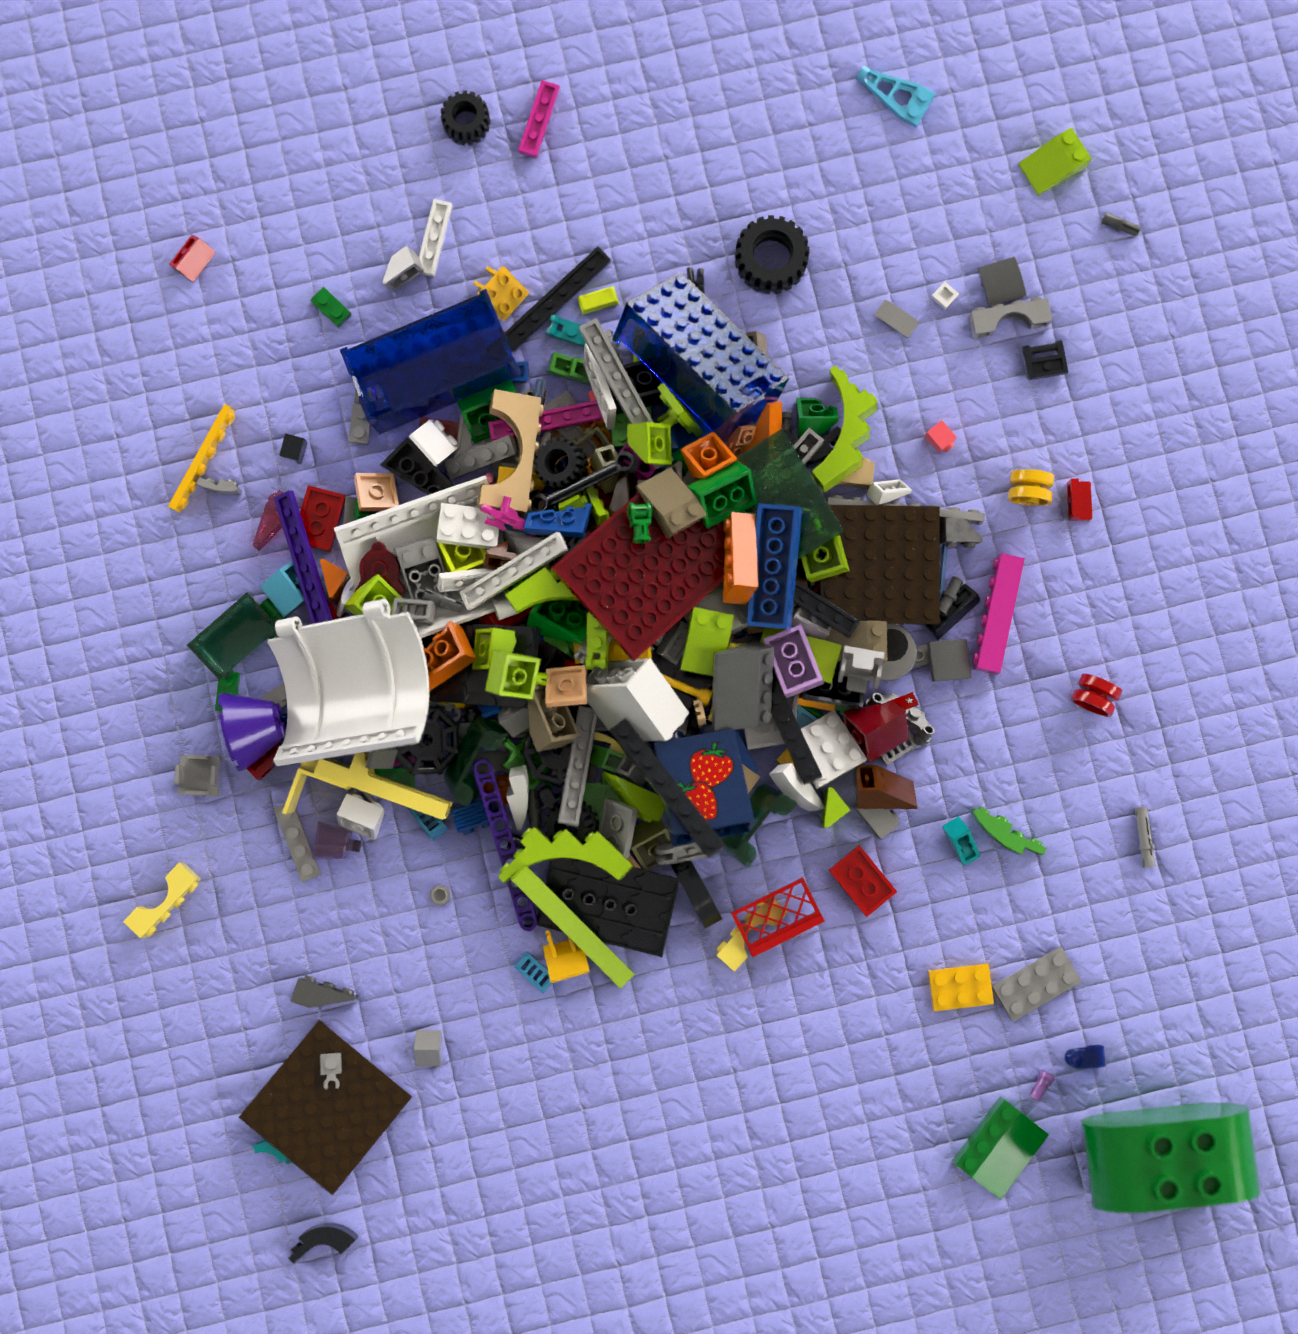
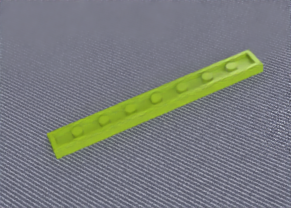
M526 865L511 878L620 989L635 975Z

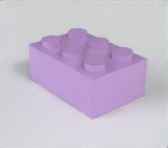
M801 624L792 627L791 630L787 629L764 638L765 644L774 646L773 666L787 698L824 684Z

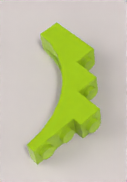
M836 365L829 369L830 379L838 389L843 402V426L833 450L821 464L812 470L813 480L824 493L862 467L863 456L857 447L870 439V427L864 420L877 412L878 403L872 393L869 394L866 389L860 392L854 383L851 384L847 380L848 376L845 371L839 370Z
M546 567L505 594L506 599L517 614L533 605L546 601L562 599L579 601L562 581L556 583L558 580L557 576L552 570L548 571Z
M534 827L533 829L528 828L522 834L523 839L520 842L526 848L524 850L521 848L514 854L513 857L515 859L511 864L506 863L499 872L501 874L498 878L503 883H507L524 865L529 867L545 860L558 858L580 859L593 863L609 872L617 880H621L634 865L598 831L595 834L591 832L584 841L586 843L583 845L567 829L564 831L560 830L553 837L555 841L552 843L538 828Z

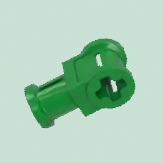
M646 502L645 504L635 505L629 503L627 514L630 527H634L635 538H633V543L643 544L651 542V537H649L648 526L651 524L652 516L651 503Z

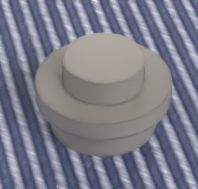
M435 886L430 892V898L434 904L444 905L450 899V891L446 886Z

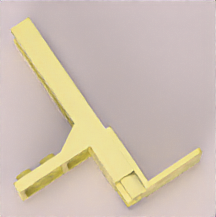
M370 751L355 753L351 765L333 758L301 762L282 814L287 815L295 811L307 775L344 789L356 788L442 820L448 818L453 802L375 774L374 769L366 768Z

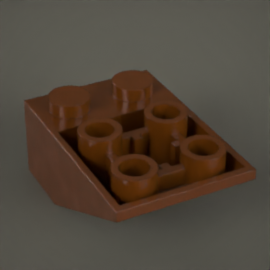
M859 765L855 767L854 789L857 809H917L912 780L877 765Z

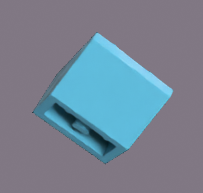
M293 561L279 569L260 586L283 618L306 604Z

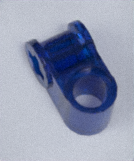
M1104 1045L1072 1048L1064 1056L1065 1062L1076 1069L1106 1066ZM1076 1055L1079 1056V1059L1074 1062L1073 1058H1076Z

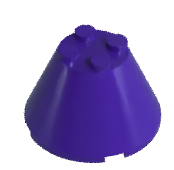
M230 693L219 694L218 706H222L223 714L219 715L224 741L231 760L236 761L239 765L235 766L236 769L244 771L285 737L286 725L284 722H281L279 716L282 714L279 703L275 704L273 701Z

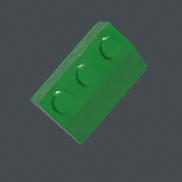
M511 379L457 401L474 443L491 437L488 422L502 420L495 415L489 414L491 395L494 389L517 393Z
M738 461L687 486L697 497L707 514L701 520L707 529L728 519L731 512L740 513L758 504L751 469Z

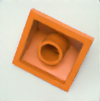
M714 431L681 449V454L689 473L694 478L704 479L737 461V457Z
M320 559L328 596L335 603H339L350 575L329 561Z

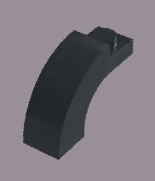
M318 1224L307 1229L298 1237L301 1242H298L291 1249L292 1254L288 1259L294 1264L308 1250L317 1245L331 1246L341 1255L359 1236L353 1230L341 1224Z

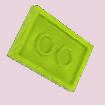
M663 382L657 388L662 393L659 397L669 407L665 414L657 418L660 424H668L672 427L679 422L689 434L693 432L697 437L702 435L704 432Z

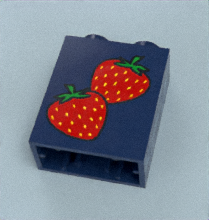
M711 724L700 728L699 735L684 737L683 732L674 731L673 736L669 740L654 742L653 754L720 838L752 832L755 820L734 728L712 731ZM663 802L672 847L695 843Z

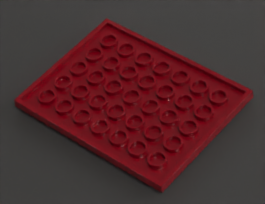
M639 492L551 568L555 575L632 661H635L724 580L725 531L720 523L707 529L700 520L666 539L652 515L651 524L648 526L651 542L643 544L633 543V538H635L634 527H630L627 508L629 503L634 505L645 504Z

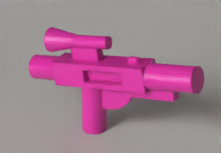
M507 496L503 497L500 511L484 503L480 511L495 518L493 521L487 517L484 524L494 526L503 531L506 530V527L503 525L507 523L513 526V529H519L524 532L526 520L518 517L517 512L510 507L512 498Z

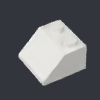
M430 419L414 431L409 438L434 466H438L459 449L456 445L458 442L452 435L448 436L443 431L445 428L440 421Z
M346 794L337 812L338 825L374 841L376 840L383 820L384 808L377 802L371 801L369 803L364 801L363 797L357 794Z

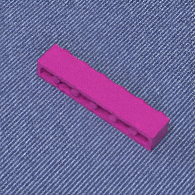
M1001 553L998 558L995 557L992 569H995L994 577L991 576L988 588H991L990 596H986L984 607H987L986 615H982L980 626H983L982 634H978L976 645H979L978 653H974L972 664H975L974 670L995 675L1001 673L1025 558Z

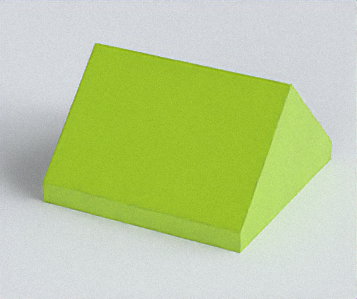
M825 788L823 801L825 808L822 810L821 828L823 829L829 828L850 811L833 788Z

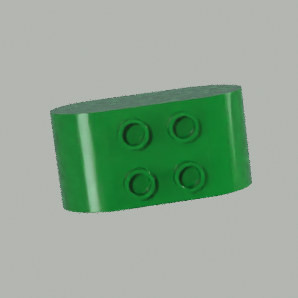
M1195 1103L1102 1113L1088 1116L1081 1120L1092 1195L1091 1205L1097 1210L1113 1213H1148L1233 1204L1248 1201L1260 1195L1249 1107L1235 1103Z

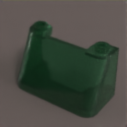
M248 591L191 640L187 646L218 680L222 678L226 680L234 673L232 669L263 641L277 636L275 630L276 622Z
M479 715L473 719L459 745L458 754L448 765L444 773V781L457 802L466 807L473 803L480 793V790L475 786L476 777L468 772L481 747L489 751H495L501 746L503 740L510 737V734L500 723L489 717L484 718L482 715Z
M766 784L760 785L750 797L755 820L752 832L721 838L725 844L723 850L746 868L756 858V849L748 841L770 812L787 815L798 804L789 796Z

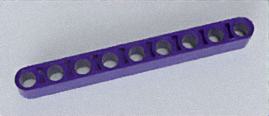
M480 758L474 764V773L503 867L508 859H515L513 856L517 852V848L492 764L488 759ZM479 763H486L489 769L487 772L481 773L478 771L477 765ZM484 783H493L494 789L491 792H486L483 789ZM490 802H498L500 808L497 811L490 810L488 807ZM501 820L505 822L506 826L502 830H497L494 827V823ZM502 840H509L511 846L508 849H503L500 846V842ZM512 880L507 882L519 925L524 931H532L537 926V916L533 902L519 887H514L511 884ZM520 897H525L528 900L525 906L517 904V900ZM524 917H532L534 919L533 923L525 925L523 923Z

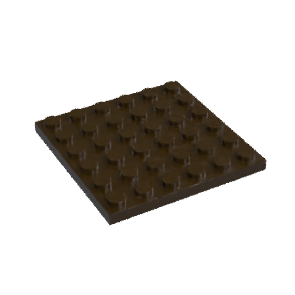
M820 506V522L823 533L835 529L840 534L849 567L848 572L821 579L820 596L860 621H887V624L913 625L940 624V506ZM823 552L820 558L824 560L827 554Z
M319 1020L240 1114L239 1118L333 1196L412 1096ZM341 1053L342 1074H336V1078L340 1082L339 1089H336L334 1081L328 1083V1089L324 1088V1081L327 1079V1075H321L320 1054Z

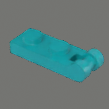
M551 315V324L546 330V335L585 347L586 342L578 329L582 326L581 324ZM558 325L563 327L562 332L557 331Z

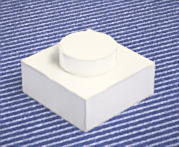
M944 282L931 298L946 310L958 297L959 293Z

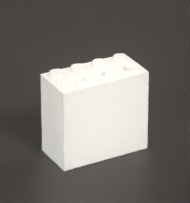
M650 658L636 659L635 661H609L608 669L595 667L587 676V702L608 730L626 718L643 741H667L673 736V732L684 723V719L689 714Z

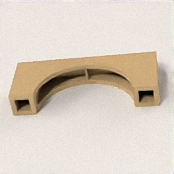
M494 389L491 395L489 414L504 420L514 431L519 445V460L515 472L508 479L498 484L482 485L480 487L477 501L478 508H481L484 503L496 510H501L503 497L507 496L512 498L510 507L517 512L518 516L524 517L527 511H530L532 500L529 499V492H532L534 487V480H531L532 473H535L534 468L536 467L533 460L534 454L538 452L539 443L536 442V436L540 434L541 424L538 423L539 416H542L543 413L540 397Z

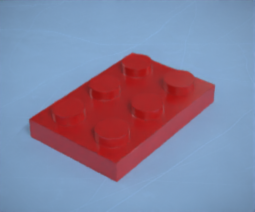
M307 486L300 514L310 547L331 552L336 536L334 528L339 526L346 495Z
M860 845L828 870L866 917L897 893V890Z

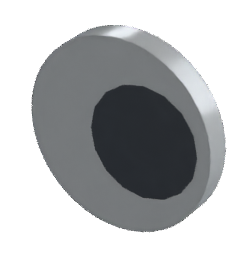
M887 624V661L882 664L880 679L882 681H894L902 678L912 669L916 661L917 648L913 637L907 630L895 624Z

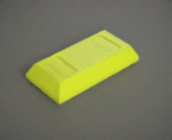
M614 286L577 297L582 315L619 304Z

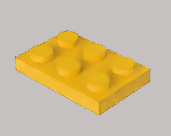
M988 963L928 970L933 1011L994 1004Z

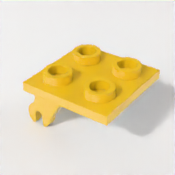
M503 265L498 271L487 266L485 270L492 276L486 285H482L475 280L472 284L478 287L479 292L477 295L505 321L530 292Z
M550 930L545 931L549 945L543 946L551 983L590 973L586 954L569 937L567 941L554 944Z

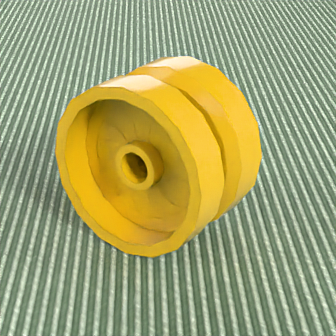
M1033 469L1014 470L1010 473V484L1014 487L1008 491L1009 502L1026 506H1046L1052 503L1053 493L1048 489L1054 484L1053 474Z

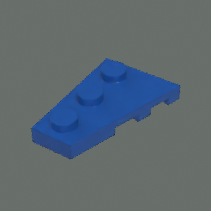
M584 504V507L576 509L570 506L566 507V510L557 512L552 509L528 513L524 532L525 534L550 536L559 532L562 537L584 538L592 511V504Z

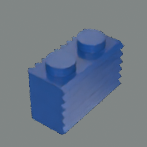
M482 799L450 810L458 833L463 832V835L475 832V827L482 826V829L490 827ZM490 802L488 807L490 810L494 811L492 804Z

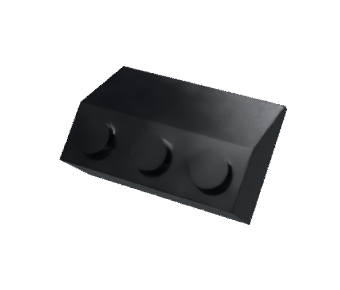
M835 670L832 684L824 682L820 686L802 692V699L862 709L864 693L847 690V677L843 676L842 682H838V670Z

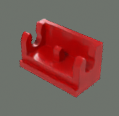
M280 743L247 768L256 780H262L276 766L273 760L279 746H282Z

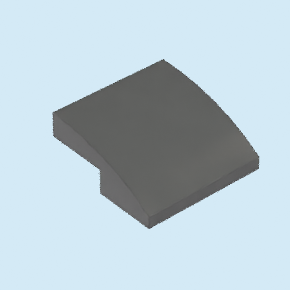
M1015 257L977 268L988 306L1027 295Z
M967 639L927 642L932 682L972 678Z

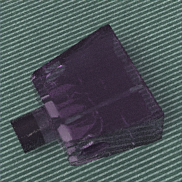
M318 821L312 859H348L349 851L360 852L362 841L351 839L352 831Z

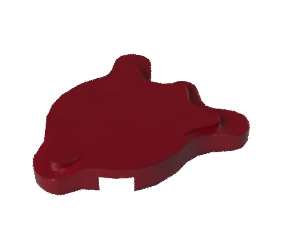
M380 541L373 543L371 550L360 561L359 572L361 579L355 591L376 574H379L402 596L406 589L399 578L400 566L398 559L386 548L384 543Z

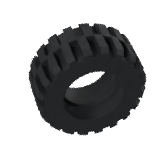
M768 215V219H764L763 216L759 217L756 223L751 221L747 225V229L744 228L742 230L740 238H738L736 243L735 266L738 269V275L740 278L745 279L744 283L748 287L753 285V290L757 292L760 289L765 290L764 294H770V291H775V294H779L782 289L788 291L792 288L793 284H798L806 271L810 253L809 246H807L808 239L806 236H803L801 227L796 228L794 221L790 220L787 222L783 216L776 219L774 215ZM776 241L788 249L790 260L782 268L767 269L755 260L754 250L762 242Z

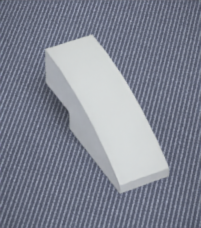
M792 763L777 765L769 774L783 794L799 807L807 811L825 808L812 784L804 785Z
M526 765L510 768L509 773L511 786L508 787L506 797L517 831L521 830L524 824L529 800V778Z

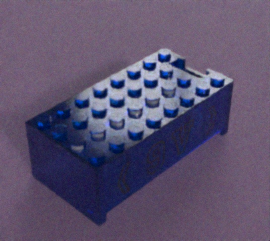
M682 272L628 301L612 338L617 344L622 341L712 432L716 433L723 443L727 442L728 438L739 426H746L751 422L756 423L766 404L778 401L789 380V377ZM745 388L751 390L746 394L743 392ZM755 392L758 394V396L754 399L749 398V396Z
M487 289L479 291L480 294L350 349L348 347L340 349L348 373L358 393V399L365 417L379 434L455 404L460 399L523 375L497 309ZM376 384H379L383 397L380 399L374 386ZM367 388H372L376 398L375 401H371Z

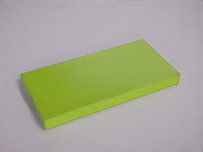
M764 627L760 642L765 644L764 638L785 630ZM806 635L823 681L832 684L842 645Z

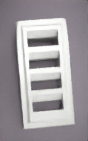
M901 479L873 482L870 484L867 497L876 505H881L908 495L912 490Z

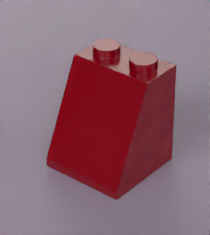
M894 701L843 712L846 728L869 762L909 740V727L906 720L907 712Z

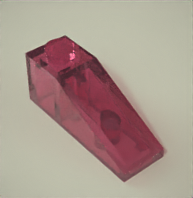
M280 490L273 492L265 504L253 542V546L258 551L282 528L274 497L282 494Z

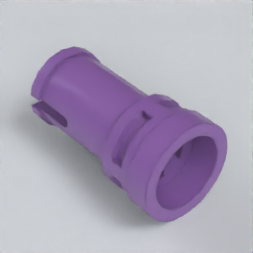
M1042 1069L1037 1077L1038 1081L1031 1093H1029L1032 1098L1039 1102L1047 1088L1056 1079Z

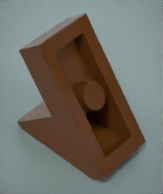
M508 541L503 542L486 551L483 567L496 570L520 554L507 552Z

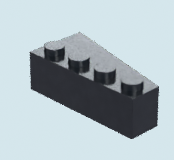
M408 437L380 464L427 495L456 486L438 466L432 464Z

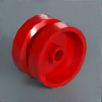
M1082 673L1077 683L1081 689L1074 690L1070 700L1077 706L1092 713L1111 717L1115 710L1112 702L1119 700L1123 692L1122 689L1100 677Z

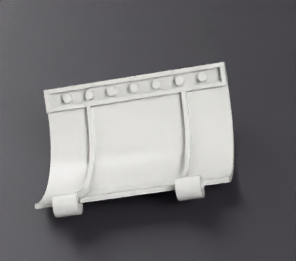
M484 475L335 527L334 531L354 588L356 589L361 579L359 572L360 561L371 550L373 543L378 541L384 543L386 548L395 555L393 548L428 537H433L436 541L441 503L477 507L480 487L482 485H489L486 476ZM400 571L399 578L406 589L405 593L401 597L403 599H410L408 590L406 588L403 576ZM462 590L451 591L452 596L450 597L462 601L459 593ZM503 590L472 610H467L465 604H463L460 613L445 607L439 608V605H437L434 624L414 622V625L421 640L423 637L444 630L446 628L445 625L449 621L459 625L494 611L498 620H502L517 613L506 599L505 591ZM404 605L400 608L399 614L403 613ZM409 605V614L411 613V605ZM420 607L417 608L416 615H419Z
M386 599L364 603L362 615L302 626V622L298 617L276 621L275 630L279 637L268 639L267 643L280 667L287 698L286 734L283 745L279 746L273 760L276 766L419 743L428 713L429 679L423 646L408 612L390 616L389 603Z

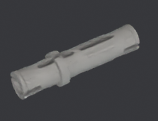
M1148 807L1134 808L1140 843L1138 849L1141 850L1143 868L1155 867L1153 851L1155 845L1152 844Z

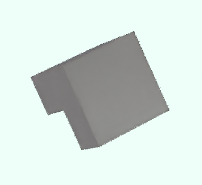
M416 1030L414 1042L415 1066H441V1030Z

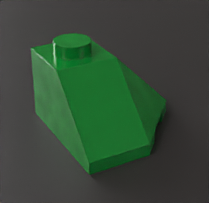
M796 398L798 438L808 428L812 429L819 436L824 434L838 422L837 408L832 405L826 407L817 398Z

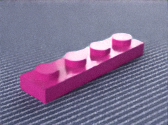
M541 80L518 149L519 153L534 158L538 157L560 91V85Z

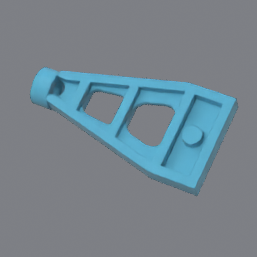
M866 66L862 67L856 78L899 119L915 128L936 94L920 84L879 73ZM880 81L893 85L889 95H885L877 88ZM897 90H905L911 93L912 97L907 106L902 107L894 100L893 95Z

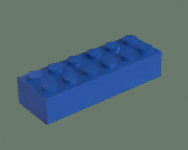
M758 504L756 521L758 588L749 600L748 626L791 630L802 508L798 506Z

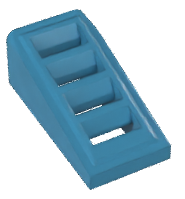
M407 808L432 841L449 829L442 819L427 815L421 820L425 813L419 812L417 814V810ZM433 818H435V820H434L432 823H430L428 826L425 825V824H427L430 820H432Z
M528 952L514 966L517 971L543 994L552 984L548 969ZM529 959L531 962L523 970L521 967ZM535 964L537 968L529 975L527 972ZM539 970L543 971L537 980L533 978ZM547 975L549 978L541 985L540 981Z

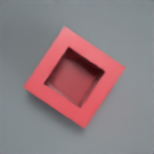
M942 420L924 436L939 454L942 451L947 453L955 446L953 442L957 438Z

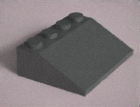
M754 641L714 653L712 731L733 728L734 730L757 728L771 723L774 646Z

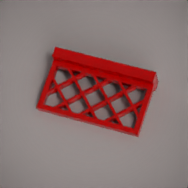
M803 877L731 912L752 957L825 922ZM800 883L804 888L802 898L791 895L793 887ZM779 893L787 895L784 907L773 904L775 896ZM772 897L771 902L765 901ZM790 897L801 900L797 912L787 908ZM761 902L769 904L766 916L755 913L757 904ZM803 902L810 903L815 912L809 915L800 913ZM754 906L753 911L747 910ZM772 906L783 909L780 920L768 917ZM743 911L751 913L748 925L740 923L737 914ZM785 911L796 914L793 923L787 924L782 922ZM754 915L765 918L762 929L750 926ZM767 919L778 923L775 932L769 933L764 931ZM742 926L747 927L746 932H744ZM749 928L760 932L758 940L752 943L747 938Z

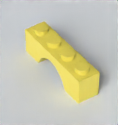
M179 862L165 877L168 884V894L160 906L154 909H148L143 906L136 907L123 921L139 938L151 937L157 930L156 926L160 922H165L171 916L169 912L174 907L178 908L185 901L183 897L188 892L192 893L199 886L198 881L201 878L184 862Z
M772 897L765 901L771 902ZM774 899L773 904H776V905L781 906V905ZM763 902L757 904L758 908L755 910V913L766 916L769 904ZM772 906L768 917L780 920L783 909ZM748 913L743 918L744 924L748 925L751 913ZM754 915L750 926L762 925L765 918ZM768 919L766 922L767 925L774 927L778 924ZM737 926L730 933L732 937L727 942L722 941L716 948L718 951L716 955L734 972L748 957L744 946L745 941ZM742 926L744 932H746L747 927Z

